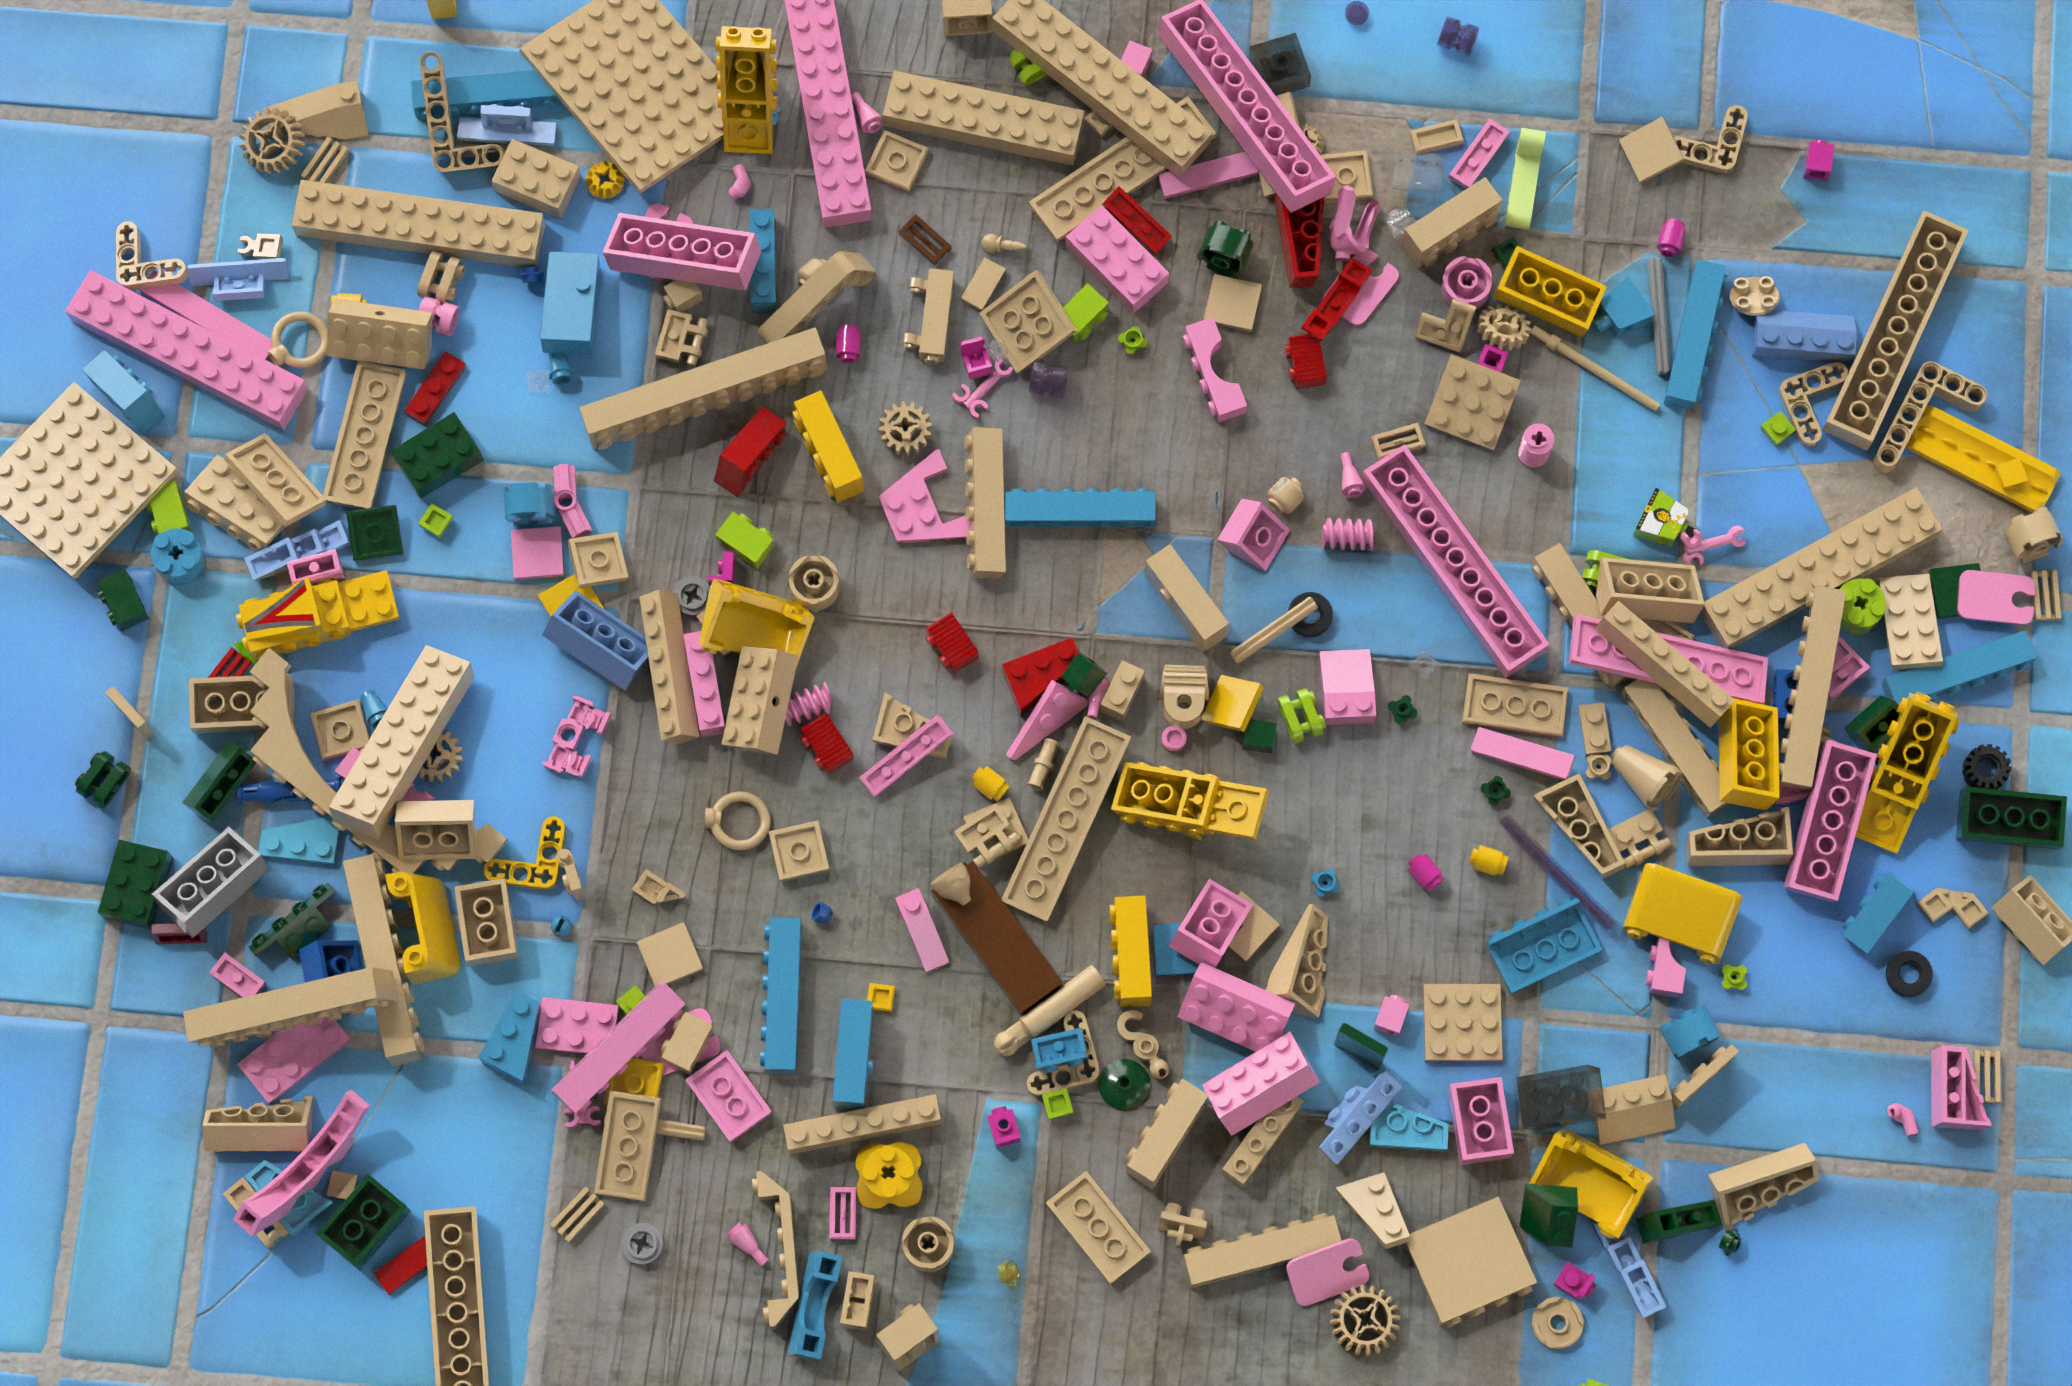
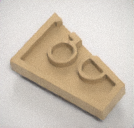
M884 693L872 741L896 748L930 720L914 712L907 705H903L893 699L889 694ZM952 736L928 755L946 760Z
M1385 1172L1335 1188L1338 1196L1347 1202L1353 1213L1362 1219L1368 1230L1385 1249L1410 1242L1409 1232Z

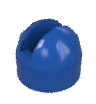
M818 902L812 911L811 919L817 923L826 924L831 921L830 916L833 915V911L827 904Z

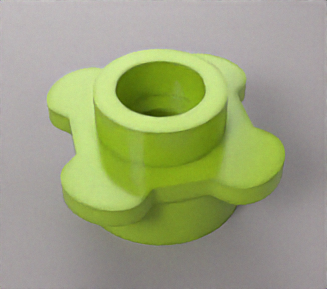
M1136 326L1131 327L1125 333H1121L1118 337V341L1123 343L1126 348L1125 351L1129 355H1133L1137 349L1147 346V339L1143 338L1140 328Z
M1726 964L1722 967L1724 975L1721 985L1724 989L1738 988L1739 990H1744L1747 987V982L1745 981L1747 968L1744 965L1731 967L1729 964ZM1736 975L1737 979L1734 980L1732 976Z

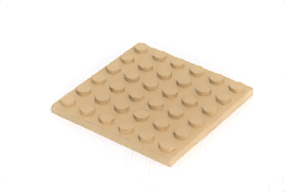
M73 382L0 457V516L75 580L179 471L85 390Z

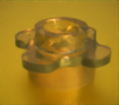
M1005 1259V1263L999 1264V1278L1002 1284L1016 1285V1280L1019 1278V1270L1013 1260Z

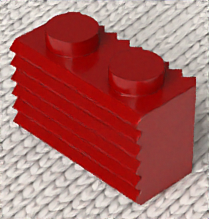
M1310 334L1289 336L1288 344L1284 345L1286 359H1291L1292 367L1288 368L1290 382H1295L1296 389L1298 390L1326 385L1327 376L1320 340Z
M952 612L926 628L928 636L925 639L932 650L937 648L942 656L939 657V660L946 670L950 668L955 674L979 659L978 650Z
M827 713L801 728L803 736L800 737V740L807 751L812 749L816 757L813 760L820 771L825 769L828 775L854 760L853 752Z

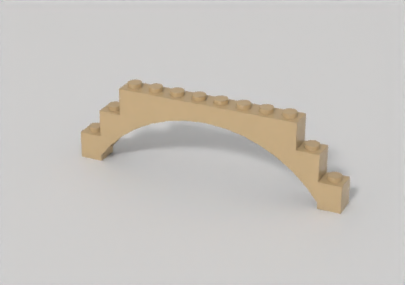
M268 648L250 670L254 675L252 680L263 689L266 686L269 687L250 710L255 715L252 719L263 729L267 725L269 726L268 730L250 750L255 754L253 760L263 768L267 765L275 771L272 775L281 783L285 784L286 781L294 786L292 791L303 800L306 797L314 802L312 807L324 816L328 813L332 816L329 805L337 793L322 778L304 751L291 715L288 697V670L292 666ZM334 821L331 822L342 832L346 828L352 832L354 836L351 839L362 848L368 845L373 849L372 854L378 861L381 860L382 864L388 861L394 867L391 869L393 873L407 872L416 874L427 861L399 860L396 828L393 825L387 824L378 840ZM488 823L483 828L476 829L475 860L480 864L484 860L489 863L508 842L507 838ZM432 859L430 863L441 872L444 869L451 871L460 859Z

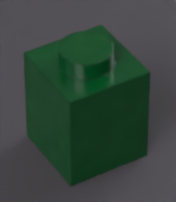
M1079 652L1061 677L1068 682L1066 687L1074 694L1079 695L1081 692L1090 697L1108 673L1094 660Z
M1250 719L1245 732H1239L1238 741H1243L1242 749L1272 754L1277 723Z

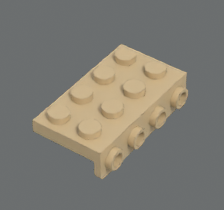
M218 454L184 491V503L191 512L199 513L210 524L221 527L232 538L240 539L255 552L269 547L270 543L285 527L229 466L224 458Z

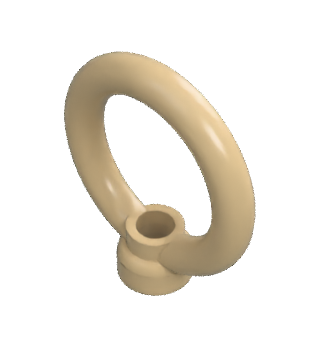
M301 311L289 313L275 324L271 333L272 348L267 351V354L278 367L284 363L295 368L312 367L321 362L327 355L328 328L319 317L311 313ZM293 322H307L318 330L321 343L314 355L308 358H295L281 344L283 330Z
M743 791L732 792L720 798L713 808L705 809L704 828H710L715 838L727 848L733 850L751 849L759 845L769 832L771 824L769 810L765 803L754 794ZM733 802H747L759 812L760 827L753 837L746 840H735L723 832L720 825L721 813L726 806Z

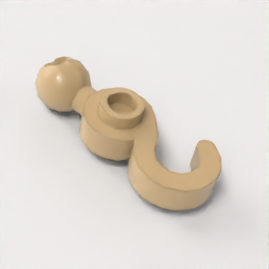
M1137 1010L1124 1012L1117 1021L1119 1035L1128 1042H1134L1133 1052L1135 1056L1142 1061H1149V1071L1154 1078H1165L1169 1073L1170 1067L1166 1061L1157 1057L1159 1044L1155 1037L1141 1032H1129L1125 1028V1023L1128 1020L1140 1021L1143 1018V1014ZM1159 1072H1164L1165 1076H1160Z

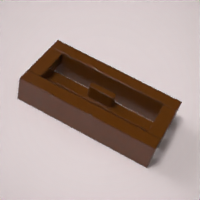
M916 214L899 230V235L934 266L940 258L942 259L945 256L946 252L951 250V245ZM916 223L943 248L939 250L913 225ZM909 230L911 233H913L921 242H923V243H924L930 250H932L936 255L934 256L933 254H931L924 246H922V245H921L915 238H913L907 231Z

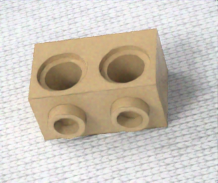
M848 1272L840 1320L841 1327L867 1331L875 1275Z

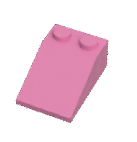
M1370 649L1320 651L1323 718L1325 724L1374 723L1376 719V703Z
M1209 879L1178 928L1169 947L1199 965L1203 962L1216 968L1253 904Z

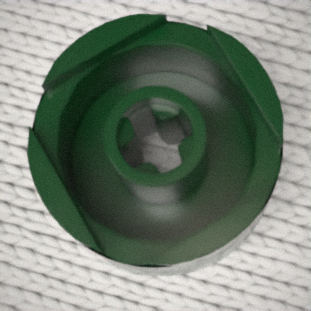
M1215 221L1214 225L1207 229L1197 258L1200 262L1203 259L1207 263L1206 268L1217 274L1233 276V273L1239 272L1238 276L1242 275L1254 246L1250 239L1251 233L1245 229L1237 230L1229 227L1222 221Z

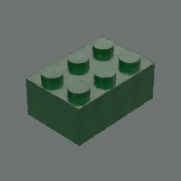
M455 412L391 450L395 462L420 499L484 460L481 451Z
M118 840L99 905V915L103 919L152 930V924L155 923L159 909L152 894L167 881L173 861V856L169 851Z
M367 1174L316 1234L360 1271L411 1210L372 1176Z

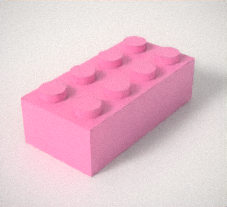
M1102 205L1066 236L1065 247L1132 314L1139 310L1169 282V272Z
M1201 962L1193 976L1177 1017L1257 1052L1282 1037L1295 1003Z
M1288 1032L1207 1081L1202 1086L1206 1094L1209 1095L1208 1098L1218 1118L1232 1136L1320 1083L1303 1049L1292 1033Z

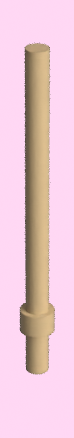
M1536 325L1531 330L1530 334L1546 343L1545 346L1552 351L1557 350L1652 411L1656 412L1661 405L1561 342V338L1555 334L1550 335Z

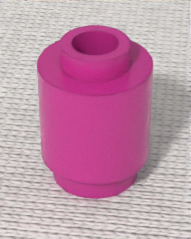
M1668 219L1662 225L1657 243V249L1661 255L1674 257L1681 253L1686 234L1685 224L1682 221Z
M842 325L836 333V357L843 363H853L856 359L860 358L861 333L855 325Z
M1418 854L1408 862L1411 867L1407 871L1423 889L1426 888L1430 892L1444 880L1441 875L1442 871L1427 854L1424 856Z

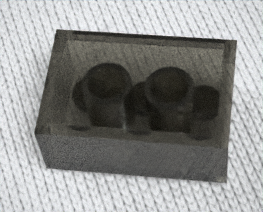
M1587 1064L1517 1077L1522 1128L1539 1131L1606 1119L1599 1067Z

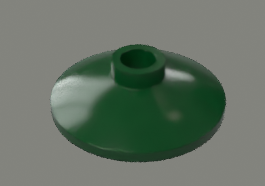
M1115 1060L1109 1063L1101 1072L1098 1084L1099 1092L1103 1100L1115 1109H1134L1144 1102L1149 1093V1076L1146 1070L1133 1060ZM1121 1079H1127L1129 1085L1122 1087L1119 1082Z

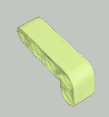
M1521 128L1516 148L1505 227L1529 230L1546 131Z

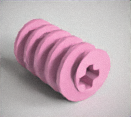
M1541 423L1533 424L1525 430L1518 450V457L1525 466L1531 468L1540 467L1548 461L1554 444L1552 430Z
M1327 518L1322 528V549L1325 548L1327 542H1329L1331 550L1335 549L1337 543L1340 544L1341 550L1345 549L1347 543L1350 544L1351 550H1354L1357 543H1359L1361 551L1365 550L1367 544L1370 545L1372 551L1374 529L1371 520L1367 519L1365 526H1363L1361 519H1357L1353 526L1351 519H1347L1343 526L1340 518H1337L1335 525H1333L1331 518Z
M826 682L822 684V691H820L817 685H814L812 694L807 688H804L802 697L797 691H794L793 700L789 699L785 722L789 727L792 725V718L799 724L801 723L802 715L808 721L811 720V712H814L818 718L821 715V709L830 714V706H833Z

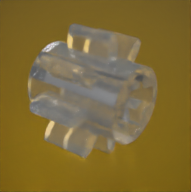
M1396 208L1388 213V221L1385 222V226L1393 238L1400 236L1403 239L1404 230L1415 223V220L1408 210L1400 212L1399 208Z

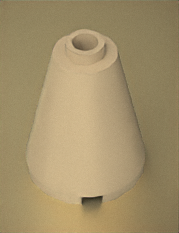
M1629 745L1619 746L1611 756L1614 768L1646 808L1651 811L1659 809L1656 804L1661 800L1666 803L1681 782L1678 775H1683V772L1679 768Z

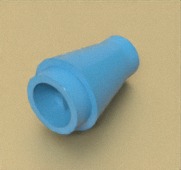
M548 353L549 379L555 385L569 383L572 380L573 371L565 355Z
M368 690L363 692L360 698L363 703L367 724L376 729L387 708L376 696L374 690Z

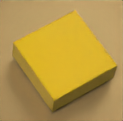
M2020 458L1995 466L2003 490L2028 482Z
M869 983L867 1001L873 1002L874 1011L892 1013L895 986Z

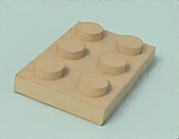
M1732 1044L1727 1049L1723 1046L1719 1048L1708 1060L1710 1063L1708 1066L1702 1063L1689 1077L1691 1079L1689 1083L1683 1080L1671 1092L1673 1109L1676 1111L1728 1065L1739 1051Z

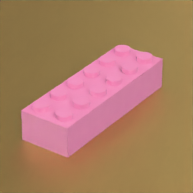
M619 213L604 247L603 255L610 270L746 291L762 250L755 233Z
M1830 740L1822 743L1815 767L1812 788L1808 793L1783 889L1830 903L1838 901L1877 754Z

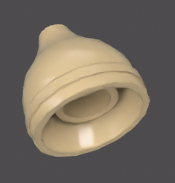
M958 863L931 883L932 888L945 899L956 901L961 905H965L971 900L970 875L963 863Z

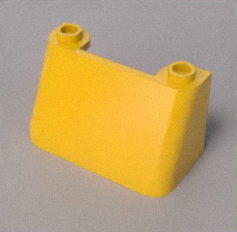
M713 579L707 599L699 643L704 651L716 654L717 651H723V649L741 653L742 646L778 649L797 655L798 665L815 617L805 607L794 601L723 580Z
M1647 863L1638 877L1621 931L1626 932V935L1633 939H1641V937L1651 934L1697 950L1696 955L1705 964H1719L1739 911L1742 896L1733 890L1657 864Z
M407 872L386 874L387 887L395 900L402 899L408 903L410 909H413L420 944L407 948L402 956L406 976L412 985L454 976L459 971L461 962L443 882L435 877Z
M1561 1129L1554 1134L1529 1183L1577 1187L1578 1211L1597 1221L1598 1226L1601 1228L1600 1232L1614 1239V1237H1621L1647 1192L1653 1177L1567 1129Z

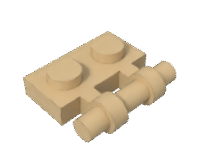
M668 309L656 348L655 358L680 363L683 354L688 356L687 365L696 367L698 359H701L703 351L701 347L703 339L707 338V325L709 321L699 318L698 325H692L691 314ZM688 334L694 335L692 346L685 345Z
M997 804L954 831V835L967 854L975 849L980 853L978 857L972 860L978 868L985 863L987 865L994 861V857L1003 851L1008 852L1013 849V845L1020 841L1015 832L1008 837L1004 834L1003 831L1010 827V823ZM996 836L999 843L987 849L984 844Z
M1649 809L1608 829L1619 852L1627 850L1629 854L1628 857L1623 859L1625 868L1633 865L1638 866L1644 863L1645 859L1653 855L1658 856L1664 853L1665 849L1671 847V842L1667 837L1660 841L1655 837L1663 829L1654 812ZM1647 840L1649 846L1638 851L1635 845Z
M568 849L559 850L557 860L561 868L566 871L562 878L568 895H573L576 901L586 899L571 852Z

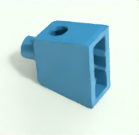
M1627 277L1600 301L1597 311L1601 316L1592 321V326L1599 334L1610 328L1613 334L1619 337L1652 323L1655 313L1631 279Z

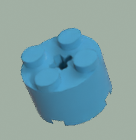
M529 482L512 484L510 489L504 487L505 519L508 522H513L515 527H526L528 522H538V525L553 524L552 519L555 518L554 486L545 484V488H539L538 483Z
M178 528L170 529L158 534L154 538L151 547V560L161 577L175 585L191 583L205 568V552L197 538L190 531ZM178 554H180L179 559L175 560L174 558L177 557Z
M1704 1005L1694 1010L1691 1009L1679 1015V1019L1672 1020L1659 1027L1676 1060L1690 1055L1689 1053L1695 1050L1702 1049L1721 1037L1718 1028Z

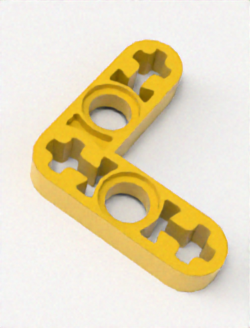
M553 816L543 822L536 864L491 859L484 866V874L487 880L506 879L507 876L504 873H497V876L493 877L492 873L489 872L490 869L495 868V865H498L501 871H507V866H511L509 880L506 879L508 886L538 890L554 888L558 881L560 864L557 860V855L554 859L547 860L543 857V851L547 847H554L557 853L563 849L566 834L563 820ZM553 823H557L558 828H560V831H556L554 836L555 841H559V843L545 841V839L551 840V832L547 828L552 827ZM519 868H524L528 871V876L523 881L514 879V872ZM532 870H536L535 874L537 876H544L545 872H549L552 880H548L547 884H543L542 879L534 878L535 882L531 883L533 878Z

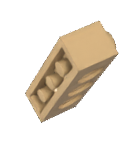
M1295 1097L1260 1118L1222 1168L1221 1174L1240 1188H1243L1301 1109L1304 1101L1299 1097Z

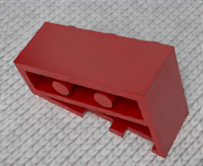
M762 407L720 454L714 482L738 498L762 464L768 460L774 448L780 446L786 438V433L784 432L787 423Z
M1073 637L1002 664V673L1020 717L1034 704L1039 702L1052 680L1059 684L1065 681L1061 675L1079 653Z

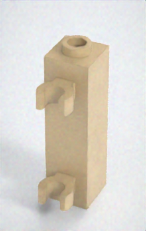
M929 268L928 280L911 277L910 292L926 293L921 336L904 333L903 348H920L919 358L927 364L935 365L939 362L944 363L954 271Z

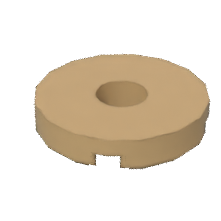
M1552 1297L1544 1300L1532 1314L1531 1327L1533 1334L1541 1344L1548 1348L1557 1350L1568 1348L1579 1339L1584 1325L1582 1312L1574 1302L1563 1297ZM1560 1316L1563 1318L1565 1325L1562 1330L1552 1328L1550 1324L1552 1317Z

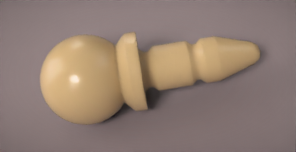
M996 234L985 235L981 242L982 248L988 253H995L997 251L998 253H1003L1004 250L1020 251L1027 248L1025 244L1019 241L1006 240L1004 236L998 237Z

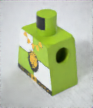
M1655 488L1633 536L1671 547L1676 537H1681L1683 532L1689 536V540L1692 539L1694 529L1697 528L1684 522L1689 512L1686 507L1660 489Z

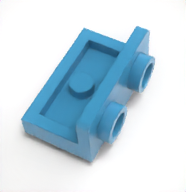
M1082 1028L1031 1039L1036 1060L1035 1067L1038 1070L1043 1069V1073L1057 1071L1058 1065L1066 1063L1068 1067L1079 1066L1083 1064V1059L1089 1058Z

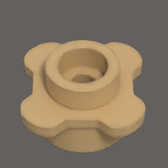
M1590 754L1586 759L1588 762L1586 776L1590 779L1594 777H1601L1603 780L1609 779L1611 776L1609 771L1612 762L1611 758L1608 755L1595 756Z

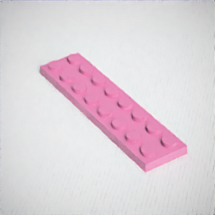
M1578 614L1574 617L1569 664L1657 683L1594 629L1601 621L1600 619ZM1657 633L1732 698L1764 704L1768 668L1767 657Z

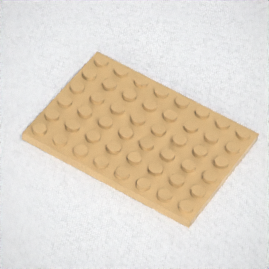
M592 0L520 47L519 53L639 194L724 138L722 108H718V93H721V89H717V76L720 74V71L716 70L714 63L659 0Z

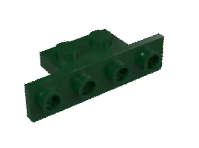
M329 883L317 886L311 892V897L306 901L302 900L292 907L290 914L285 918L280 917L275 920L271 925L272 928L265 934L260 933L251 941L252 945L248 948L257 956L276 940L291 959L300 953L299 949L311 944L332 927L316 907L336 892V890Z

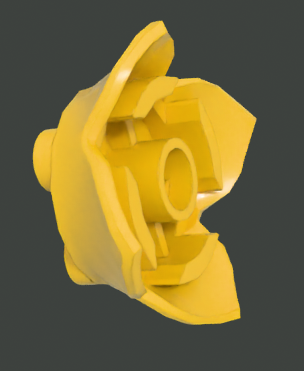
M895 1142L889 1145L872 1143L859 1150L855 1164L859 1173L857 1195L862 1206L878 1209L889 1203L898 1207H909L919 1203L922 1194V1181L918 1175L921 1157L914 1145L905 1142ZM892 1168L895 1170L893 1171L895 1175L893 1179L890 1177L884 1179L882 1177L884 1169L889 1170Z

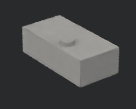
M228 827L152 895L160 909L193 938L266 874L269 869L261 854Z

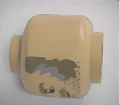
M1294 477L1292 479L1280 478L1267 492L1268 504L1279 514H1290L1304 500L1303 485Z

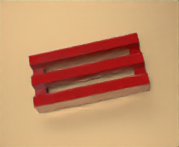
M231 647L208 678L218 677L233 656L236 658L221 677H229L240 661L243 664L233 677L243 676L253 663Z

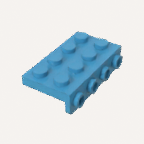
M1571 897L1565 898L1557 903L1558 907L1550 911L1548 908H1544L1535 913V918L1526 921L1525 918L1512 924V929L1506 932L1500 929L1489 935L1490 939L1486 942L1485 946L1510 995L1603 951L1580 907L1581 902L1579 898L1573 900Z

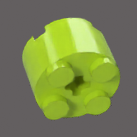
M1859 578L1846 582L1839 589L1846 591L1840 629L1854 635L1868 633L1878 624L1886 610L1885 595L1881 588L1871 579ZM1855 604H1857L1858 606L1861 605V606H1862V610H1861L1860 607H1855L1854 605H1855Z

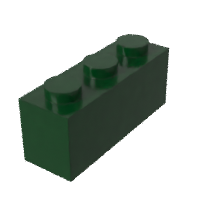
M227 742L182 803L200 818L213 822L256 762L241 747Z

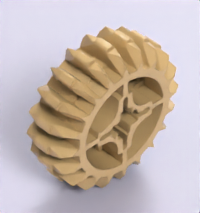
M276 107L272 111L264 108L263 115L256 111V119L254 120L249 117L247 120L250 125L242 126L246 134L239 135V138L245 141L239 145L242 150H246L242 156L249 159V165H256V170L260 172L264 169L268 174H271L273 170L276 173H281V166L285 170H290L289 162L297 163V160L294 158L295 155H303L298 148L306 146L304 142L299 140L305 136V133L299 131L302 125L299 122L295 123L296 117L293 115L289 116V112L286 110L280 112ZM275 122L274 125L271 124L268 130L260 131L265 125ZM284 127L288 131V144L283 139ZM264 137H272L275 139V141L279 142L280 145L276 143L272 144L269 142V140L265 139ZM256 138L261 141L260 155L256 148ZM278 150H284L278 157L270 159Z
M1360 1285V1293L1358 1294L1356 1289L1351 1287V1297L1345 1292L1341 1293V1297L1345 1302L1335 1300L1334 1304L1340 1310L1332 1309L1330 1312L1331 1315L1338 1317V1319L1330 1320V1325H1338V1328L1332 1331V1335L1341 1333L1342 1337L1338 1339L1337 1343L1342 1344L1346 1340L1348 1342L1345 1347L1346 1351H1349L1352 1345L1356 1346L1355 1355H1359L1361 1348H1364L1365 1355L1369 1356L1371 1347H1373L1376 1354H1379V1344L1387 1349L1389 1343L1386 1338L1391 1341L1396 1339V1336L1390 1331H1399L1400 1329L1398 1325L1392 1324V1322L1400 1320L1399 1315H1392L1393 1312L1398 1310V1306H1388L1393 1298L1389 1296L1384 1301L1382 1299L1385 1293L1383 1289L1380 1290L1377 1296L1374 1294L1375 1286L1373 1285L1370 1287L1369 1293H1365V1285ZM1358 1300L1372 1301L1369 1307L1364 1310L1349 1306ZM1378 1306L1381 1307L1385 1314L1386 1328L1381 1326V1323L1375 1318V1311ZM1372 1310L1369 1316V1322L1371 1323V1325L1368 1326V1324H1366V1326H1363L1361 1330L1358 1331V1328L1361 1325V1319L1359 1318V1316L1362 1315V1317H1364L1365 1314L1367 1315L1368 1312ZM1344 1312L1350 1315L1349 1317L1355 1322V1330L1352 1335L1345 1327ZM1365 1331L1377 1332L1381 1335L1371 1341L1358 1340Z

